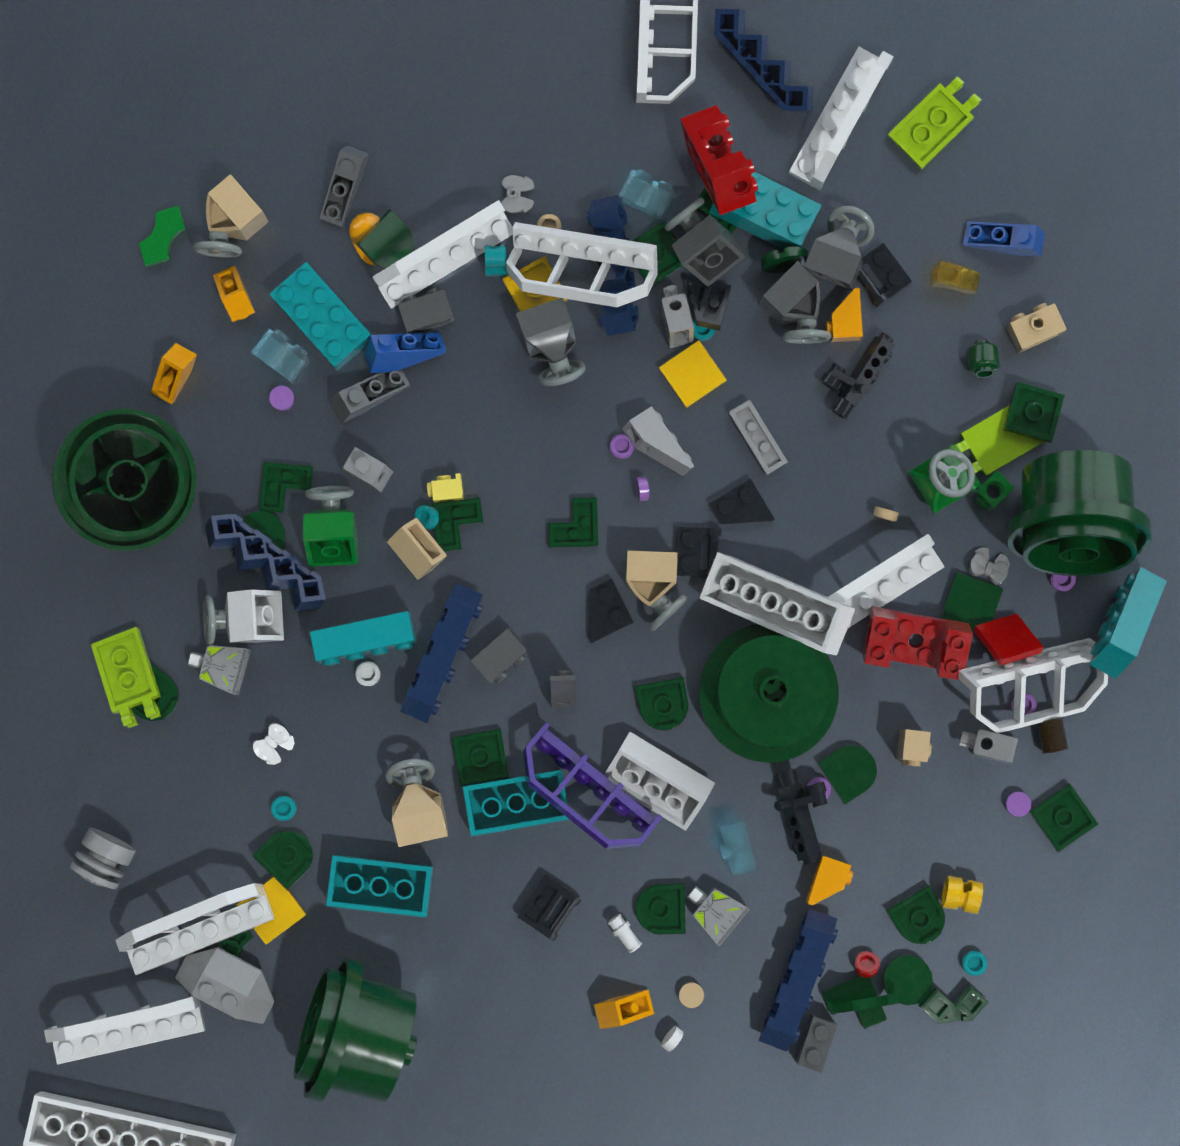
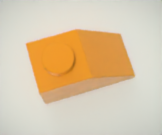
M236 266L213 275L220 298L232 322L245 319L250 314L255 313Z
M854 288L831 314L829 321H826V331L832 335L831 342L860 341L863 337L860 288Z
M175 343L161 358L151 393L172 405L192 372L197 354Z
M820 855L805 902L814 905L843 890L845 884L850 885L854 872L850 870L852 865Z
M648 989L594 1004L600 1029L623 1026L654 1014Z

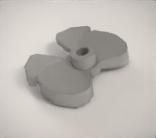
M517 175L505 177L502 180V186L507 191V197L501 202L505 212L517 214L522 211L526 213L531 210L534 204L533 200L521 197V192L533 190L535 187L533 181L527 176L524 179Z
M981 547L974 552L975 556L970 562L969 572L973 576L983 575L989 577L995 585L1001 584L1008 575V568L1010 566L1008 558L1004 554H1000L995 562L992 563L988 562V548Z

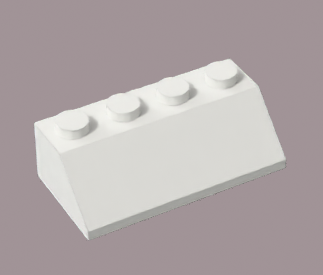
M629 732L604 774L616 786L622 783L624 786L621 790L632 799L653 812L660 814L663 818L685 831L706 802L715 784Z

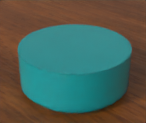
M695 320L692 321L694 338L696 340L707 341L713 336L715 330L696 326Z
M422 505L416 509L414 519L417 518L426 530H431L437 526L439 514L435 507Z
M288 796L276 798L271 805L272 815L280 821L290 820L297 811L295 801Z
M975 950L965 953L961 961L963 970L971 976L982 975L988 965L986 957L981 952Z

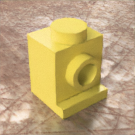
M455 474L456 479H451V475L437 476L436 481L427 483L428 498L433 497L434 503L464 500L461 474Z

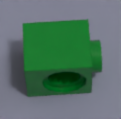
M997 470L973 494L976 496V503L981 508H988L991 511L1015 487ZM988 486H993L997 489V498L993 499L987 495L986 490Z

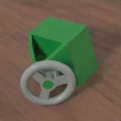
M956 444L939 451L933 457L909 471V474L934 514L982 486L975 475L972 463L961 453Z
M323 486L312 488L305 492L306 498L321 500L320 510L304 514L303 541L309 567L358 564V534L354 512L341 509L340 499L351 497L354 494L352 487Z

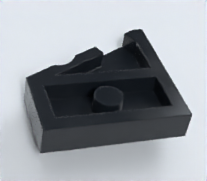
M685 276L684 284L696 326L720 331L731 292V285L714 282L708 287L698 278Z
M751 479L708 504L720 525L772 522L775 520Z
M612 579L590 589L591 644L634 623Z

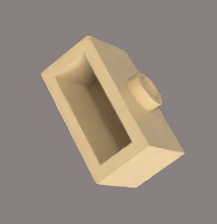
M1043 303L1034 307V312L1025 316L1023 312L1010 318L1011 323L1006 326V329L1018 353L1059 336L1067 330L1055 303L1049 306Z
M417 518L402 526L387 541L417 580L431 572L447 557L446 553Z
M908 729L899 730L896 759L902 760V765L920 767L921 762H928L932 749V744L930 743L931 732Z

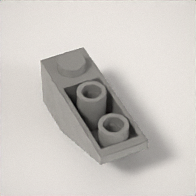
M652 406L629 420L622 428L637 450L681 476L687 474L694 467L689 454L682 450L674 433L668 430L663 423L662 416Z

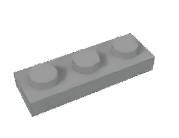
M750 400L728 413L766 476L788 463Z

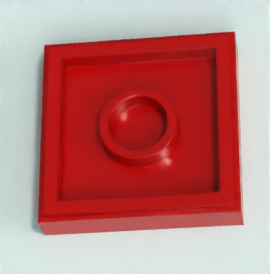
M1017 613L976 625L974 629L975 634L1000 666L1040 654L1044 648Z

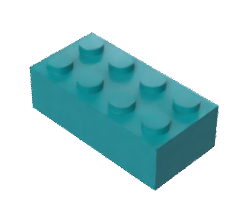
M756 172L751 175L755 178L758 186V191H755L757 202L719 215L714 203L712 204L710 214L783 250L786 247L802 246L822 206Z
M307 262L270 293L276 304L336 371L341 369L367 346L371 335L369 331Z
M1142 567L1134 574L1130 573L1127 576L1123 586L1120 584L1113 595L1116 601L1110 605L1105 616L1108 617V620L1102 624L1098 631V635L1101 637L1099 641L1094 643L1090 654L1093 656L1089 665L1115 679L1129 666L1138 655L1166 585V580Z
M409 611L310 632L315 661L322 663L325 667L340 664L339 659L347 658L350 661L364 659V654L372 653L374 656L388 654V649L395 647L398 651L412 649V644L417 643L412 614Z
M562 770L535 774V779L550 792L554 793L563 781ZM526 776L463 787L471 836L570 820L529 787ZM564 787L557 797L568 805Z
M333 855L326 906L427 917L434 866Z

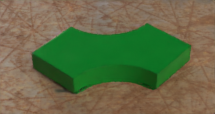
M179 206L155 212L156 223L152 233L145 240L138 242L146 267L169 261V251L173 240L179 234L186 231Z

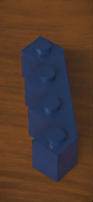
M715 9V35L754 76V79L762 88L771 95L779 107L784 111H813L814 87L790 86L791 61L767 60L768 36L745 35L746 11L740 9Z
M619 195L592 200L586 217L588 224L592 225L597 236L630 241V238L626 237L624 225L628 224L627 213ZM597 261V263H598V265H599V268H600L602 262H598V261ZM610 264V269L599 292L618 294L636 287L634 272H631L628 266ZM633 302L619 307L603 305L598 315L600 326L604 327L607 336L635 331L639 311L638 306H634Z
M216 515L209 518L205 525L209 550L234 547L238 570L262 568L266 590L290 588L295 611L320 608L326 599L322 579L319 574L313 570L311 572L286 550L282 551L271 543L272 540L260 531L249 527L238 515Z
M457 583L455 584L444 606L445 609L441 618L437 622L430 638L427 650L423 654L416 670L412 685L409 686L400 712L425 723H428L431 715H437L442 702L438 701L440 693L446 682L451 683L456 670L452 669L454 661L460 650L465 651L470 638L466 637L469 626L474 618L479 619L484 606L480 605L483 594Z
M811 908L808 909L801 923L797 941L789 954L784 975L776 988L771 1009L763 1022L759 1037L760 1042L786 1052L791 1043L796 1044L800 1034L798 1027L805 1010H809L813 1000V996L810 995L816 979L822 976L826 963L823 961L830 943L834 944L838 934V930L835 929L837 918Z

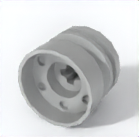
M89 828L81 842L90 850L89 853L77 851L75 854L84 863L72 860L69 867L90 883L101 887L117 889L120 883L111 876L123 878L124 873L116 865L129 866L136 850L112 835L98 829Z

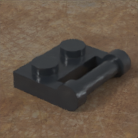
M884 243L862 258L863 264L857 277L874 299L873 303L876 307H879L912 283V280ZM868 265L887 290L885 293L881 294L864 271V266Z
M677 527V576L708 578L718 552L719 537H721L720 528ZM702 536H709L707 570L700 569Z
M545 875L517 917L555 942L559 936L557 934L574 907L576 905L579 906L582 899ZM563 896L567 901L550 927L547 928L543 923L560 897Z

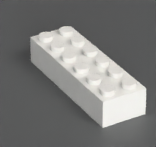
M718 552L700 595V599L797 640L818 651L836 656L855 611L853 607L737 558Z

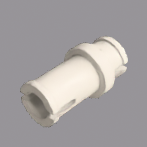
M621 914L616 915L607 923L613 929V935L619 937L629 953L634 952L642 945L630 929V923L624 921Z

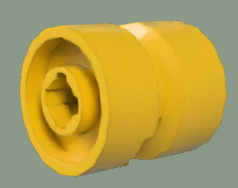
M948 875L943 887L941 906L953 910L961 907L963 912L978 914L983 897V882L968 880L964 883L962 878Z

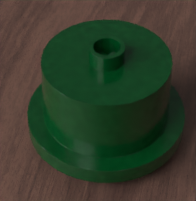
M113 409L88 417L68 433L56 453L52 467L51 484L59 512L78 535L103 548L132 551L147 548L161 542L171 535L185 520L195 497L196 468L186 442L166 421L140 410Z
M1068 450L1041 456L1032 460L1023 468L1022 513L1010 521L1007 528L1009 549L1016 556L1022 558L1031 568L1044 573L1063 576L1103 574L1129 565L1138 554L1150 545L1152 540L1151 521L1146 514L1135 508L1132 466L1126 459L1103 451Z
M759 624L750 625L735 631L720 642L708 657L699 682L700 709L712 735L732 753L757 762L786 761L796 758L813 748L829 730L838 706V680L828 655ZM774 680L773 684L768 683V681ZM775 697L780 700L778 702H773Z
M345 957L337 970L326 968L318 981L311 999L295 1058L293 1075L294 1079L304 1081V1097L322 1102L329 1090L333 1089L386 1102L395 1087L402 1066L410 1065L415 1052L417 1036L411 1034L416 1014V994L363 978V964L355 959Z

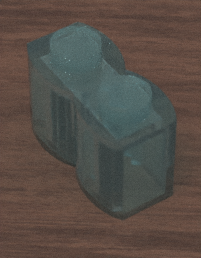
M638 169V171H631L619 197L626 205L640 210L656 220L662 221L675 195V191L672 190L673 186L662 180L656 182L651 179L649 173Z
M268 329L251 352L292 384L310 361L306 357L308 352L298 344L293 347L286 342L288 337L280 330L276 329L273 332Z

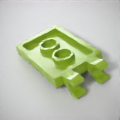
M958 76L946 88L939 83L887 135L921 170L974 119L970 112L980 104L981 99L975 93L963 105L953 96L964 84Z
M1009 406L961 433L960 437L963 441L956 444L961 453L969 450L975 460L972 463L975 473L981 471L984 477L1044 442L1003 430Z
M134 627L91 644L111 711L114 714L120 713L123 726L131 728L138 725L131 708L141 704L144 706L147 718L150 717L152 720L160 717L161 714L154 699L161 697L140 629Z

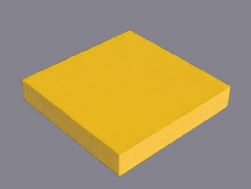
M545 256L519 270L525 279L546 283L553 271ZM510 275L502 279L520 312L559 298L524 292Z
M699 340L659 367L660 372L685 408H688L727 381Z
M274 878L266 882L263 887L275 919L254 927V930L265 945L307 915L292 893L287 891ZM253 897L239 902L237 906L250 902L259 897Z

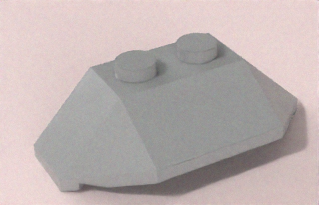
M219 947L187 955L175 977L192 996L235 1019L264 1024L275 1003L263 971Z

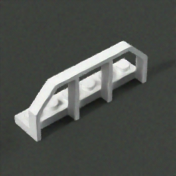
M640 0L636 103L670 104L695 81L698 0H693V6L650 5V0ZM654 13L692 15L691 49L648 47V44H653L654 29H649V20H654ZM653 56L691 57L690 76L668 96L647 95V92H652V77H647L648 68H652Z
M858 47L788 174L818 190L822 189L841 149H844L862 112L867 108L875 88L884 72L888 70L894 56L883 51L878 57Z
M500 201L494 202L374 275L372 279L389 307H395L402 302V299L413 296L484 253L485 245L495 246L512 236L513 227L504 214L505 209Z
M515 222L512 228L514 248L506 261V269L510 277L524 292L619 307L648 296L658 274L657 245ZM522 249L560 255L547 283L525 279L515 267ZM568 257L602 262L589 290L557 284L566 266ZM610 264L650 270L642 285L618 294L599 292L610 269Z
M929 534L829 596L831 599L855 608L848 628L870 615L871 606L881 608L944 568L943 563L932 548L935 543Z
M1091 638L1046 648L1040 654L1001 666L997 661L959 670L958 679L971 690L970 713L996 733H1002L1084 712L1108 685V675L1097 669V678L1077 702L1064 705L1066 668L1070 665L1090 662L1093 656L1090 654V651L1095 642ZM1054 670L1053 708L1024 715L1026 677ZM1015 679L1014 716L1011 719L993 723L981 714V689Z
M253 883L221 893L133 929L115 941L119 952L128 953L134 973L139 975L275 919L263 884ZM259 897L250 902H247L228 911L220 913L219 909L222 907L249 898ZM200 916H213L179 930L178 925ZM171 933L135 949L133 947L137 942L156 934Z
M191 995L185 999L151 1008L150 1005H144L136 1011L107 1018L106 1014L100 1015L89 1022L60 1028H57V1025L44 1030L46 1043L53 1042L58 1065L199 1033L206 1029L200 1000Z

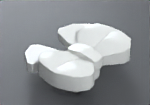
M272 723L268 726V735L264 739L255 740L252 748L255 754L266 761L267 764L275 765L281 762V758L274 748L280 745L287 750H292L294 738L292 735L289 736V733L282 725Z

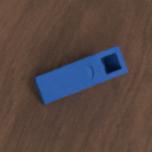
M967 221L963 245L1018 256L1041 257L1045 233L1038 225Z
M440 332L370 335L364 355L370 373L398 371L445 354L446 347Z

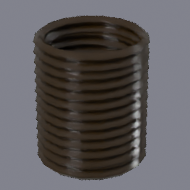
M1063 718L1037 723L1043 754L1069 749Z

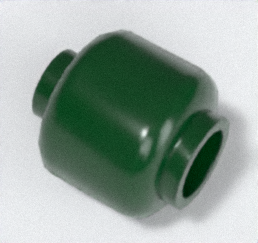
M987 340L975 341L974 345L970 346L966 351L968 370L978 378L991 377L1000 367L998 348L994 344L988 343Z

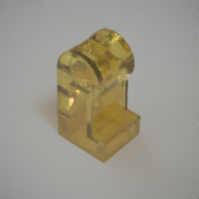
M940 261L934 266L930 286L947 288L965 294H976L981 274L966 267Z

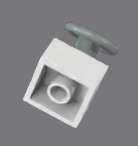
M244 590L227 592L225 609L215 610L213 598L210 595H206L203 600V630L206 643L209 645L214 643L216 629H226L230 642L262 643L284 640L281 591Z

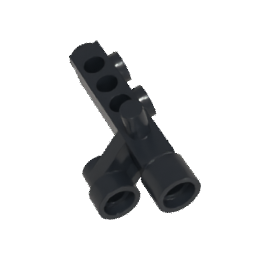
M882 332L879 336H875L850 376L844 374L846 370L835 363L832 364L828 372H824L819 380L824 386L833 391H836L838 388L842 389L830 408L835 415L847 420L863 394L869 393V385L878 379L880 367L892 357L891 350L894 347L892 343L894 339Z
M795 769L777 773L780 786L778 791L781 800L774 803V808L777 811L784 810L786 827L790 831L793 841V852L796 854L798 861L803 860L804 865L817 862V856L822 854L808 804L812 803L813 808L828 804L825 796L827 791L825 783L820 782L805 786L806 792H804Z

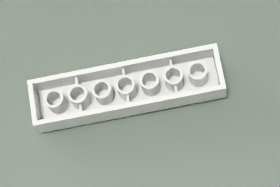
M40 1091L34 1095L23 1146H234L236 1134Z

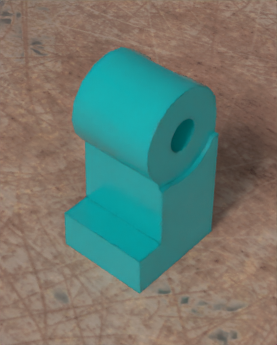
M485 245V277L507 276L506 246Z

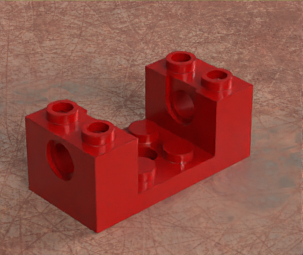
M715 105L680 118L688 155L719 215L757 202L755 191H758V186L755 178L751 175L755 173L751 159H746L742 151L732 154L730 146L734 143L730 132L727 131L730 123L726 113L721 114L718 106Z
M871 606L862 650L864 664L889 668L890 661L935 668L938 677L959 680V670L966 668L973 632L969 623ZM920 634L923 637L922 642L919 645L910 644L909 638L911 635Z

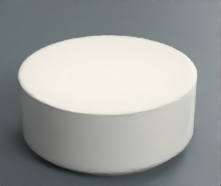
M367 661L357 667L355 676L361 685L373 686L379 681L381 672L375 663Z
M674 1026L662 1040L661 1047L668 1052L672 1051L681 1041L683 1031Z

